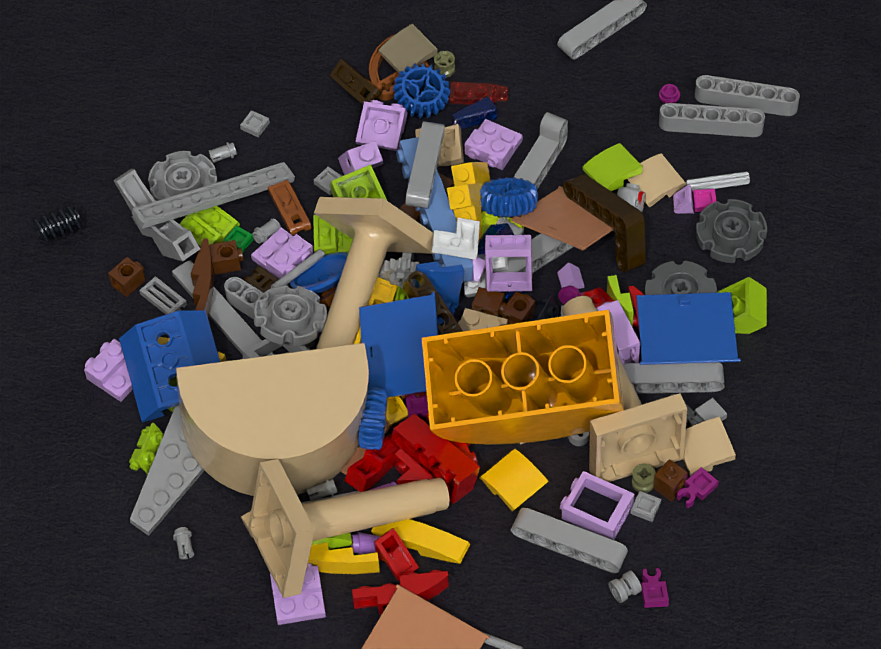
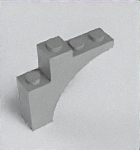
M130 169L114 180L131 211L133 208L156 201L134 169ZM132 216L142 235L152 237L163 256L184 261L200 250L190 230L185 229L173 219L142 229L134 216Z

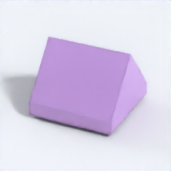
M687 185L673 195L674 212L677 214L694 213L691 186Z
M568 262L558 271L561 288L566 286H574L577 289L584 288L580 269Z

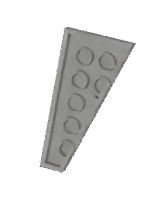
M179 405L175 406L130 517V523L148 536L205 471L188 448L183 433Z

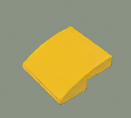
M516 449L512 450L480 477L494 495L498 494L512 512L548 482L544 475Z

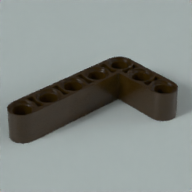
M585 174L564 181L563 190L570 200L615 230V251L618 268L625 273L644 265L646 261L645 221L641 211Z
M421 271L412 272L404 280L403 289L409 299L428 296L435 292L436 316L442 318L445 322V326H440L437 323L438 335L463 332L428 277ZM411 279L417 280L420 284V288L414 287L411 283Z

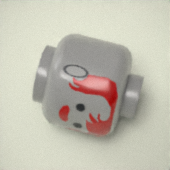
M627 183L626 187L619 188L617 196L642 212L646 194L639 190L640 186Z

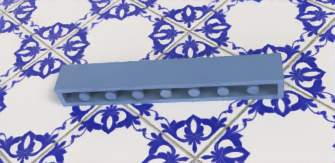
M419 137L401 140L399 150L396 151L398 162L403 164V176L405 179L408 178V181L410 180ZM436 170L428 209L415 207V209L420 211L421 225L434 233V230L455 233L457 221L453 210H450L447 194L438 170ZM439 253L432 254L434 261L437 260L441 268L462 264L465 270L462 283L471 281L474 268L471 259Z

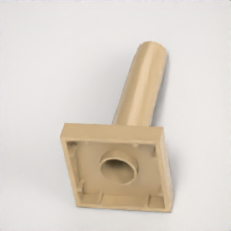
M319 197L314 214L353 239L316 348L323 349L354 344L360 328L359 307L368 306L386 252L434 253L431 252L433 232L385 199Z
M588 296L573 298L562 309L564 316L598 311ZM618 353L624 411L590 420L589 471L591 475L607 482L631 476L633 469L639 464H649L656 468L663 466L669 459L672 462H676L684 458L687 407L681 394L679 393L642 405Z
M279 459L260 462L248 528L282 597L286 598L299 595L302 592L312 541L446 510L450 501L446 483L439 477L301 504Z

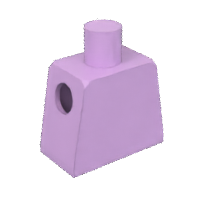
M376 141L348 150L338 158L344 175L370 164L372 168L383 165V159Z

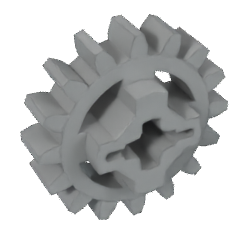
M403 257L399 258V260H385L380 269V278L390 281L391 285H397L403 289L404 280L415 271L416 265L419 262H413Z

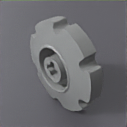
M178 151L166 155V161L156 162L148 177L149 186L151 187L150 192L156 201L218 182L213 163L202 154L192 156L190 151Z
M288 285L277 286L264 292V299L256 301L254 324L257 327H261V335L271 342L283 345L285 342H290L293 346L303 345L315 340L318 331L322 332L327 318V309L325 304L319 303L320 297L313 291L297 286L296 289H291Z

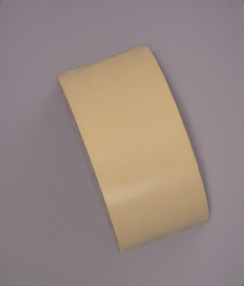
M364 343L176 368L181 423L188 448L199 465L210 476L235 491L254 496L260 462L279 459L296 494L307 492L306 488L326 482V479L329 481L341 472L359 446V425L367 401L369 377Z

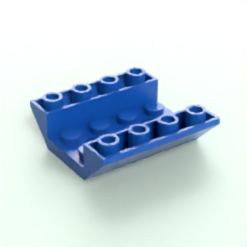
M176 311L136 324L119 338L142 423L164 416L163 410L179 405L178 386H170V380L177 376L176 368L220 362L206 311ZM169 335L170 339L167 344L160 345L158 343L160 336Z

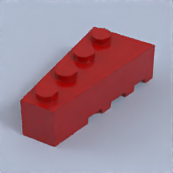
M414 413L393 428L391 436L393 443L399 449L404 450L434 478L440 477L444 480L452 505L473 490L480 466L448 440L435 435L423 419Z

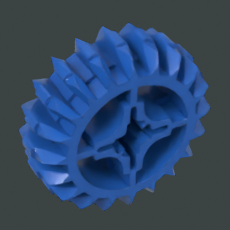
M424 62L421 64V67L414 63L412 69L407 66L405 71L399 72L398 77L395 79L393 87L394 99L398 100L397 104L404 106L403 108H406L407 111H411V117L415 113L418 114L419 118H422L423 114L429 118L431 112L437 115L439 110H443L445 104L448 103V96L450 95L449 81H445V74L439 75L440 69L432 70V64L427 68ZM423 86H425L424 91H422L419 96V91L422 90Z
M506 177L503 179L498 178V180L492 179L481 186L480 200L482 210L487 214H493V216L511 218L512 216L527 215V212H532L538 203V192L535 184L529 180L524 181L523 178Z
M368 388L365 410L359 425L358 441L361 448L368 450H380L382 448L388 394L384 389Z

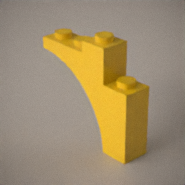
M470 162L451 166L455 186L447 188L450 210L454 211L456 221L457 218L480 221L478 250H483L480 190L484 183L490 182L488 163Z

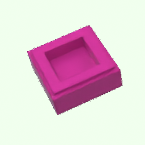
M715 189L693 190L695 212H702L708 205L716 202Z

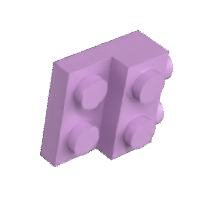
M371 100V102L364 101L356 144L364 145L376 141L378 148L397 151L408 114L406 108H403L404 106L400 104L383 105L382 102L377 100Z
M485 119L478 130L474 129L465 142V154L472 159L487 162L489 166L503 170L522 142L523 135Z
M280 228L251 254V258L270 274L280 279L313 254V247L299 235L292 236L286 230Z
M113 339L110 343L105 342L100 348V354L96 358L91 357L87 360L84 371L89 381L121 402L133 390L120 342L116 339Z
M308 563L301 594L286 598L282 597L270 574L278 625L326 617L318 566Z

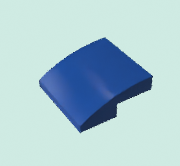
M438 261L416 265L415 271H421L428 277L444 303L458 302L465 272L462 264L442 268ZM413 279L412 285L420 288L419 282Z

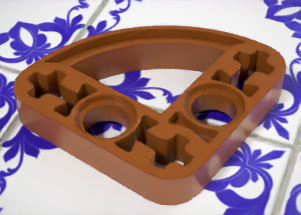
M394 35L388 37L376 48L369 64L370 82L383 90L378 97L383 101H389L394 98L393 87L399 73L395 72L380 81L378 70L384 58L379 54V49ZM424 61L425 67L429 68V64Z

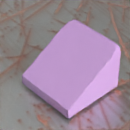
M476 257V260L471 259L474 266L471 283L479 281L486 266V261L479 257Z

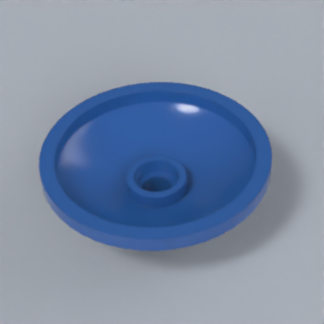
M337 252L325 255L290 282L292 289L300 286L319 294L336 287L348 253Z

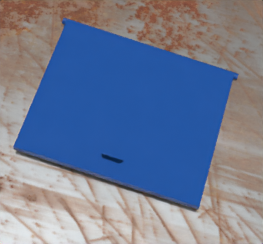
M435 292L428 296L359 307L361 342L365 344L368 360V388L384 389L388 394V398L427 392L422 338L438 335Z
M731 292L636 295L642 358L640 365L740 362L737 354Z

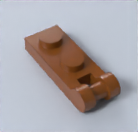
M288 180L268 187V192L288 232L292 236L301 230L307 231L312 229L310 221ZM297 219L301 221L296 224L293 223V221Z

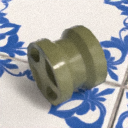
M449 51L438 52L434 57V69H440L439 75L445 74L446 77H450L455 72V57Z
M649 464L635 466L632 472V487L637 492H650L654 485L655 469Z

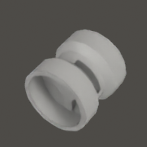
M632 571L624 573L622 578L614 579L608 584L612 595L619 603L626 601L629 595H636L642 591L641 584Z

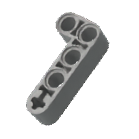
M548 112L544 115L540 124V136L514 177L516 179L523 178L524 181L529 180L535 184L537 189L539 188L566 143L568 120Z

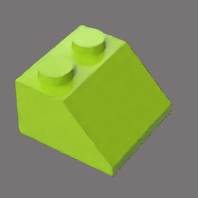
M371 164L331 181L329 185L333 197L381 198L387 200Z
M747 277L717 292H731L735 333L750 334L767 326L766 287Z

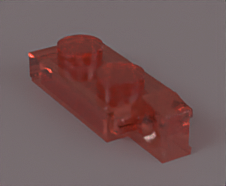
M451 82L449 103L491 105V103L496 101L508 100V87L470 82Z

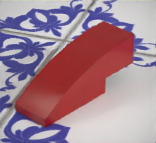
M392 434L383 439L380 450H365L363 458L349 466L345 482L359 492H364L395 466L394 454L399 448L391 440Z

